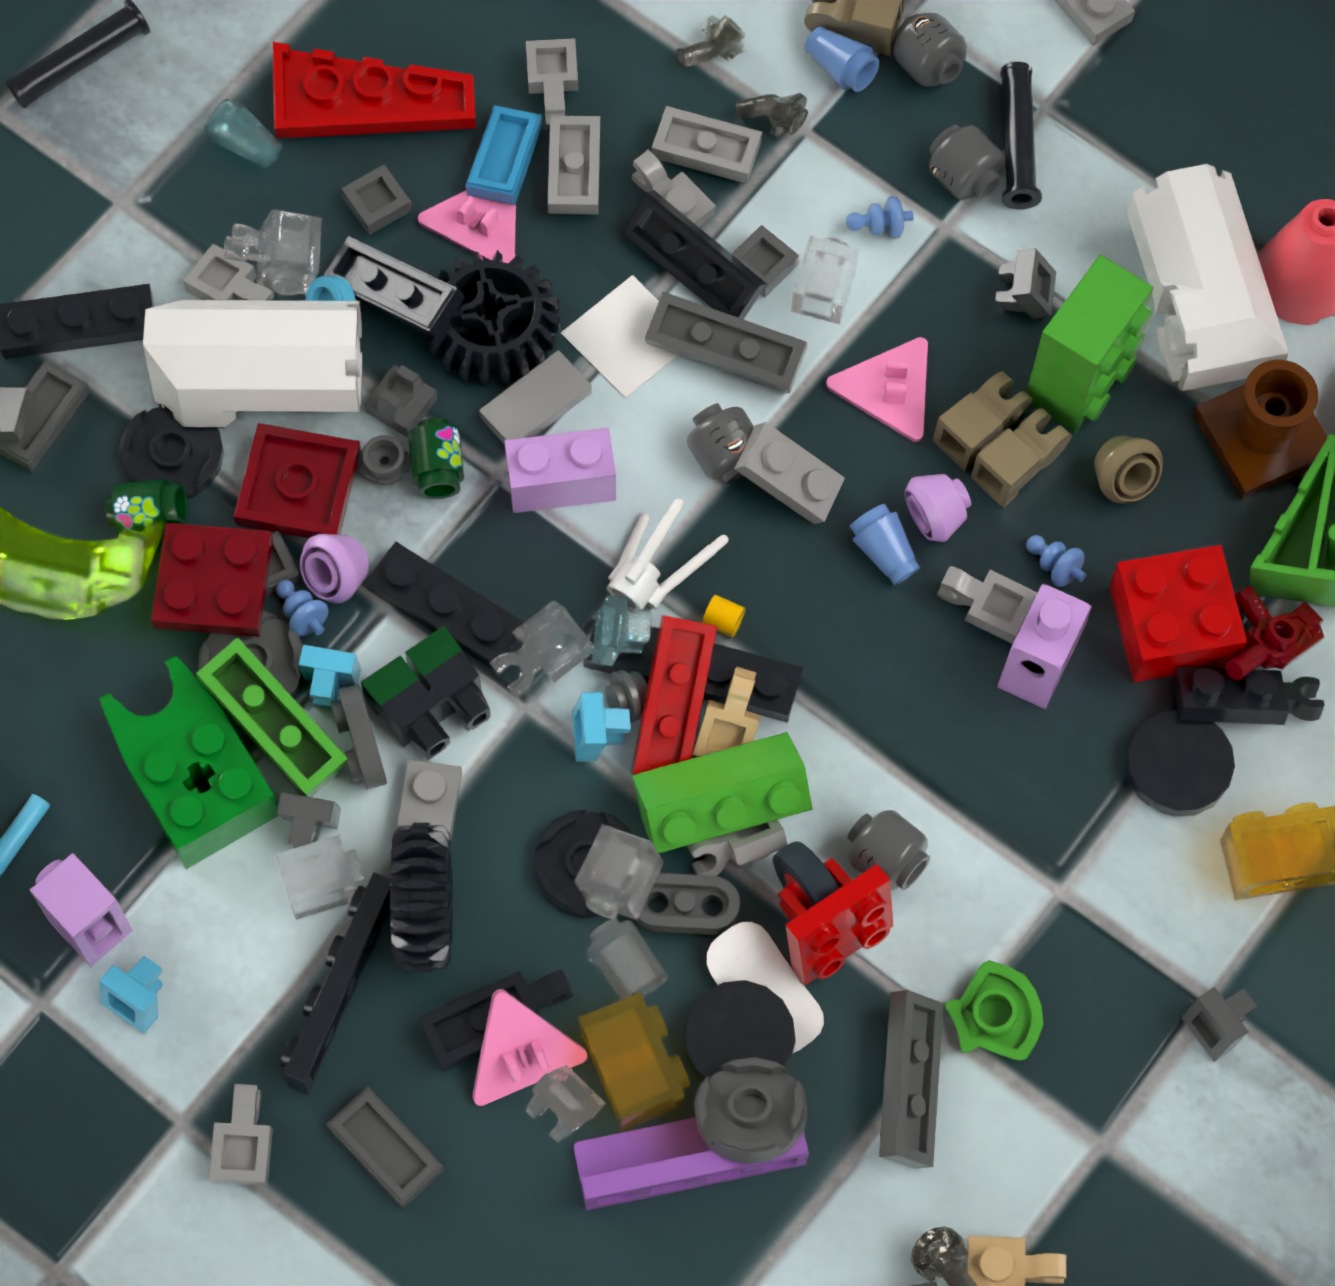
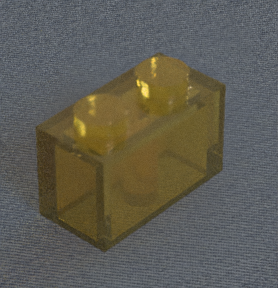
M1308 802L1286 809L1285 814L1265 817V813L1262 811L1247 812L1232 819L1233 822L1228 824L1220 838L1235 901L1335 884V806L1318 808L1317 803Z
M640 992L579 1017L580 1034L622 1132L684 1106L683 1089L689 1087L690 1082L679 1056L675 1055L669 1058L661 1038L668 1036V1031L656 1004L647 1008Z

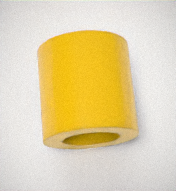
M715 594L706 609L702 623L716 625L718 632L733 638L742 622L746 608Z

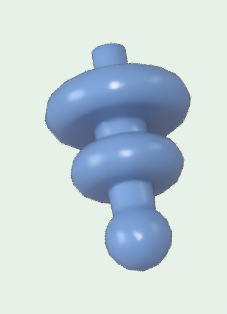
M890 196L885 202L884 211L879 204L873 203L869 206L867 214L850 213L846 217L845 223L851 231H858L862 227H869L870 232L876 236L881 235L884 226H886L889 236L897 239L903 233L904 221L914 220V214L912 210L903 211L900 200L897 197Z
M1034 535L1027 539V550L1031 554H1039L1041 556L1040 568L1045 572L1052 571L1051 580L1055 586L1064 587L1074 579L1079 582L1085 579L1086 573L1081 570L1085 555L1080 548H1071L1066 551V546L1062 542H1053L1048 546L1039 535Z
M289 580L280 581L275 587V592L278 597L286 600L282 611L284 616L290 619V630L298 633V636H306L313 632L315 635L322 634L324 631L322 624L325 622L329 612L327 604L321 600H313L311 593L301 590L295 592L294 584Z

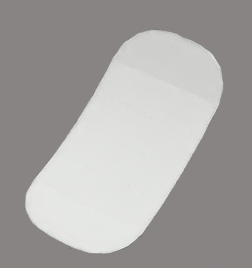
M741 922L723 932L711 943L707 952V966L717 985L723 982L747 980L768 987L783 999L794 1021L796 1043L793 1053L801 1050L820 1034L824 1025V1017L819 1004L802 984L762 926L753 922Z

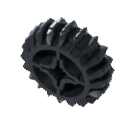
M498 250L493 255V261H483V257L477 251L473 256L474 264L466 265L457 258L454 263L455 274L441 270L438 275L439 280L458 288L465 295L462 302L477 294L476 298L471 303L459 306V311L454 313L438 339L424 333V337L427 341H431L429 344L430 352L434 358L443 357L442 363L447 373L460 367V378L464 382L469 380L474 373L480 374V383L484 387L490 382V376L499 375L500 381L506 386L510 381V372L516 371L523 377L529 373L528 363L538 366L545 361L544 351H553L556 345L554 334H557L561 327L560 317L557 315L560 311L559 300L556 296L552 295V284L549 279L540 280V271L536 265L523 270V262L519 255H516L509 263H504L503 256ZM499 292L508 293V294H510V295H504V294H501V293H499ZM486 306L490 307L491 315L497 317L496 332L493 330L491 320H486ZM529 325L519 337L505 344L511 334L523 331V326ZM470 341H478L480 343H483L485 346L471 343Z
M413 822L412 825L398 826L393 834L390 866V926L392 955L399 969L413 970V972H432L433 969H446L451 961L453 943V870L450 834L443 825H431L429 822Z

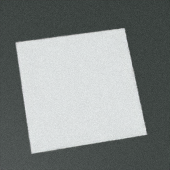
M633 275L561 332L625 398L678 356V354L646 344L645 336L659 301Z

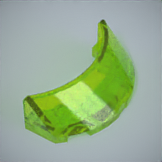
M0 506V603L19 612L26 611L43 615L44 618L75 619L97 615L103 609L116 605L123 600L127 601L144 586L164 531V522L152 521L143 531L139 532L124 529L118 538L111 540L82 541L45 533L15 518Z

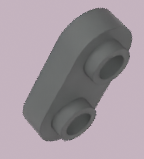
M358 683L338 689L340 700L330 703L338 732L349 731L354 745V749L344 751L345 756L348 758L347 763L353 782L364 780L366 790L386 785V775L360 685Z
M651 873L640 878L634 885L630 895V909L635 921L641 927L650 931L716 935L725 932L735 924L739 915L740 897L734 885L722 877ZM661 898L666 901L668 907L663 912L655 913L648 908L647 904L651 899ZM708 901H715L721 905L722 911L718 915L709 916L703 912L702 906Z

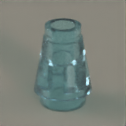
M229 98L223 100L213 111L205 126V131L212 136L214 144L254 163H258L264 168H267L276 159L282 148V143L275 139L271 132L241 101L235 104Z

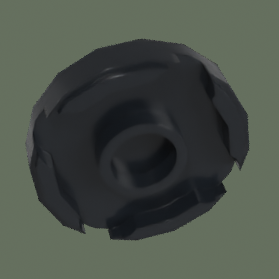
M158 404V408H153L146 412V409L135 415L124 429L118 450L124 475L129 482L166 478L171 483H181L187 499L208 488L219 474L224 457L219 430L216 427H183L174 418L173 412L165 405L162 408L161 404Z
M1177 710L1163 711L1147 719L1133 734L1125 758L1127 779L1136 795L1147 805L1152 804L1155 808L1161 809L1162 813L1174 817L1193 816L1214 807L1229 788L1235 769L1233 747L1223 730L1214 722L1179 721Z
M586 810L571 811L553 820L539 836L533 857L535 882L544 899L561 913L578 918L603 917L621 908L630 898L631 891L641 875L640 846L630 828L614 815L601 811L600 814L586 812Z
M747 980L723 982L706 991L690 1010L685 1027L687 1055L696 1071L704 1079L708 1075L711 1078L714 1074L721 1071L722 1065L736 1059L756 1057L775 1061L786 1068L790 1063L796 1043L793 1017L783 999L768 987Z

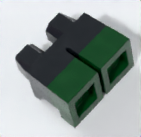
M445 625L405 652L407 663L400 655L361 681L366 703L377 716L380 715L385 720L400 744L405 747L410 743L427 760L445 750L450 744L449 736L439 724L454 713L467 731L474 730L491 717L490 707L482 693L480 675Z

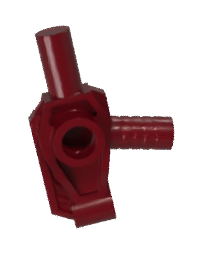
M1253 586L1243 588L1235 595V598L1253 628L1245 634L1247 639L1245 650L1226 663V671L1232 679L1240 680L1260 665L1264 669L1277 668L1283 670L1324 639L1325 636L1321 628L1324 620L1306 601L1291 613L1272 617Z

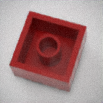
M1221 545L1117 563L1109 589L1133 683L1174 676L1177 666L1226 667L1228 661L1244 650L1247 639Z

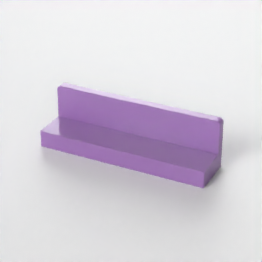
M696 1117L583 1140L574 1144V1153L586 1211L806 1165L809 1155L803 1132L802 1137L788 1152L770 1161L745 1164L724 1159L707 1147L697 1132Z

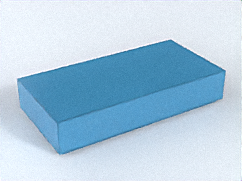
M493 106L466 183L467 196L516 205L543 126L541 114Z

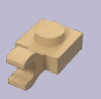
M736 667L725 704L712 700L708 701L693 755L699 757L754 740L761 715L746 711L755 683L756 672Z
M968 1236L967 1286H1025V1282L1064 1284V1279H1066V1255L1055 1253L1025 1255L1026 1238Z

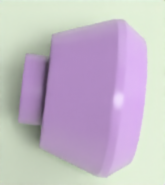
M946 474L916 476L910 479L904 492L905 500L914 522L921 533L930 541L942 543L947 541L967 519L966 508L971 506V500L965 486L958 478L951 480Z
M317 534L309 538L303 547L300 558L301 574L307 587L317 597L330 603H343L353 596L368 574V555L364 547L348 535Z

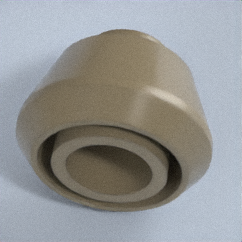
M1125 435L1113 437L1104 443L1097 452L1094 461V469L1102 493L1110 501L1119 504L1138 501L1150 494L1158 484L1163 468L1162 453L1152 441Z

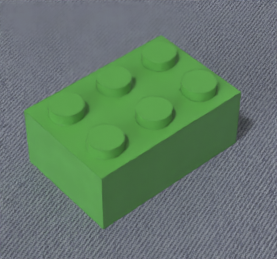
M1099 254L1042 332L1026 392L1033 399L1031 405L1037 409L1043 408L1051 415V418L1075 433L1087 418L1094 422L1110 399L1111 395L1107 392L1116 380L1122 384L1138 360L1135 354L1146 336L1142 331L1154 310L1148 307L1154 287Z

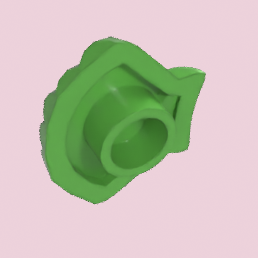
M991 960L983 962L978 968L961 999L950 1000L945 1003V1007L955 1024L962 1053L972 1052L981 1047L1013 1060L1021 1061L1027 1059L1035 1047L1044 1025L1040 1000L1035 988L1027 977L1009 966Z

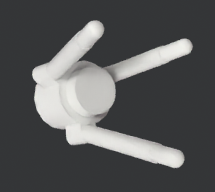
M680 498L674 500L640 555L634 557L649 522V515L643 513L640 515L617 566L608 577L611 582L606 587L607 591L618 602L633 611H642L646 604L656 609L667 593L728 543V537L726 535L719 536L659 585L657 579L661 574L649 561L674 523L684 502Z

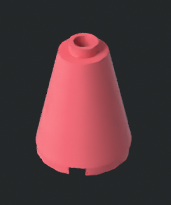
M1319 199L1309 203L1261 248L1257 255L1276 315L1288 323L1312 325L1319 323L1320 319L1331 315L1335 316V201Z

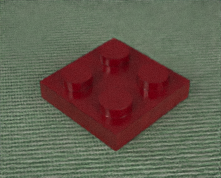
M258 423L234 513L235 524L271 532L278 530L282 534L311 538L317 534L340 535L360 457V441Z
M166 523L151 618L154 629L260 637L273 546L272 532Z

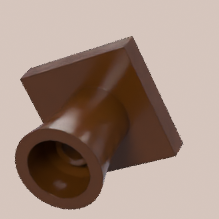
M1270 360L1258 365L1247 377L1245 385L1196 405L1192 414L1241 500L1308 471L1328 438L1313 413L1318 403V388L1315 380L1305 368L1287 360Z

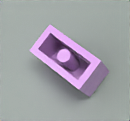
M609 427L505 440L513 513L616 500V471Z
M73 853L63 862L56 860L47 865L37 876L36 885L30 889L47 920L90 967L133 931L115 897Z

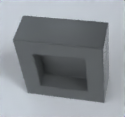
M385 164L341 188L343 199L368 235L375 233L412 211L410 199Z
M763 225L732 253L734 257L767 283L760 294L764 298L799 265V255Z

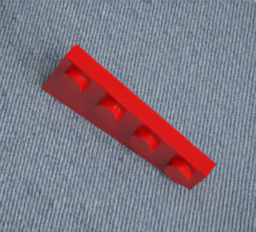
M273 42L274 128L276 138L476 128L474 78L472 74L411 64L405 69L384 65L381 59L363 57V61L335 57V52L314 48L313 53L291 50L290 44Z

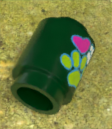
M428 418L420 421L417 427L408 433L412 482L418 487L419 495L423 498L445 499L452 497L460 492V483L464 480L460 431L456 426L448 424V421L442 418Z
M165 478L117 483L113 488L112 495L106 497L105 511L108 523L111 526H116L118 532L125 536L165 532L166 523L185 524L188 516V503L183 485L179 482L171 483Z

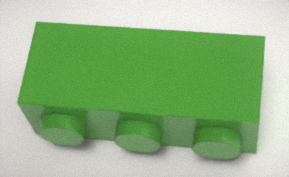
M238 637L196 673L198 681L217 704L301 796L313 797L347 766L348 758Z
M788 732L632 775L641 820L656 854L813 810L805 765Z

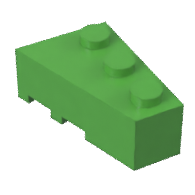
M1333 434L1328 436L1300 483L1298 492L1285 514L1281 515L1275 525L1274 533L1261 555H1257L1250 567V586H1253L1258 595L1335 607V435Z

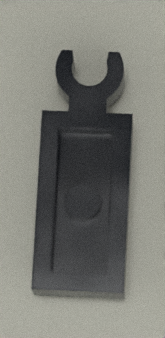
M1177 666L1172 680L1179 721L1285 725L1289 713L1305 721L1318 720L1325 706L1324 700L1308 699L1316 697L1320 686L1319 679L1305 676L1297 678L1293 683L1283 682L1282 672L1278 670H1253L1242 679L1234 680L1228 675L1226 668Z

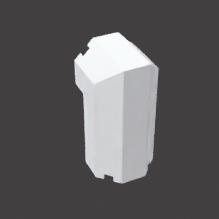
M1203 164L1165 172L1155 178L1158 188L1146 194L1144 186L1134 191L1127 209V215L1148 283L1154 287L1152 296L1155 314L1165 313V326L1156 329L1157 340L1168 377L1173 382L1179 381L1177 387L1181 391L1246 379L1255 367L1264 362L1286 360L1289 352L1231 173L1223 170L1221 177H1219L1215 167Z
M180 300L145 309L143 348L154 400L161 404L162 408L165 405L171 410L174 418L183 427H226L236 419L237 411L359 412L360 409L359 405H361L362 352H360L362 321L360 301Z

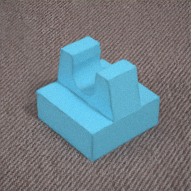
M303 645L299 667L304 679L312 681L310 697L314 698L313 705L332 709L330 702L338 700V689L341 686L347 687L358 684L361 667L355 653Z
M602 692L581 693L572 709L576 762L597 761L605 745L623 744L625 741L624 733H629L631 730L629 709L604 708Z
M145 956L127 974L115 965H112L99 980L100 1003L145 1034L158 1019V999L156 994L162 987V981L158 979L162 973V968Z

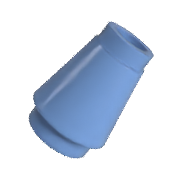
M822 26L813 30L806 40L805 51L812 56L842 89H852L855 92H859L865 89L874 79L879 68V59L873 55L871 47L827 30Z
M885 504L871 509L850 525L851 530L855 534L852 541L886 577L890 578L893 585L906 580L920 569L897 512L891 513Z

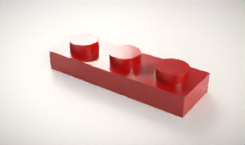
M666 615L661 616L630 772L632 775L691 759L717 631L716 625Z

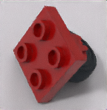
M799 841L788 844L773 856L776 874L784 888L778 893V897L781 900L779 905L790 920L785 925L791 968L804 986L817 977L819 979H826L832 976L843 966L845 958L862 947L864 949L873 948L887 937L890 928L894 926L891 882L878 864L852 880L833 858L822 863L810 848Z

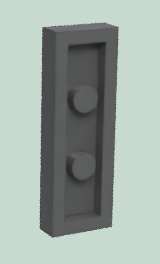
M663 291L645 336L646 344L789 394L808 347L807 341Z
M910 990L890 992L879 1157L915 1169L933 1167L944 1003Z

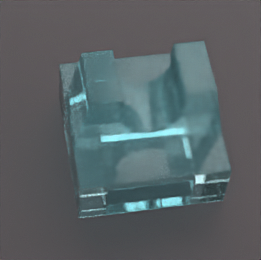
M607 595L597 613L591 663L613 666L620 652L641 654L644 643L649 642L652 620L627 614L628 598Z

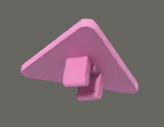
M464 191L418 215V222L421 227L474 255L478 251L485 261H493V255L497 250L502 254L504 263H509L515 257L516 205L467 196V192Z
M918 337L827 378L826 388L912 442H919L924 435L928 342L925 338Z
M496 990L491 998L472 1098L476 1105H486L585 1062L587 1052L584 1047L505 990Z

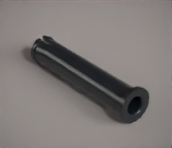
M125 0L124 8L17 76L6 80L9 90L21 107L26 108L34 100L141 32L144 35L151 32L149 25L132 0Z
M1015 61L1005 64L1000 70L1002 78L1006 190L1002 193V203L1008 208L1024 210L1037 206L1042 200V193L1036 186L1032 99L1033 71L1028 63Z

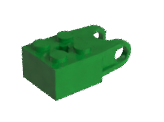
M174 655L164 661L173 683V695L169 704L159 713L150 716L135 715L114 699L110 692L101 696L99 701L136 787L184 867L188 869L279 815L277 814L278 805L272 790L221 707L186 665ZM209 783L211 788L206 792L199 793L197 787L201 784Z

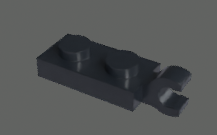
M563 970L554 971L529 985H526L521 972L518 971L418 1018L442 1071L445 1072L481 1054L491 998L496 990H505L541 1016L539 1009L558 1005L573 997L570 991L572 990Z

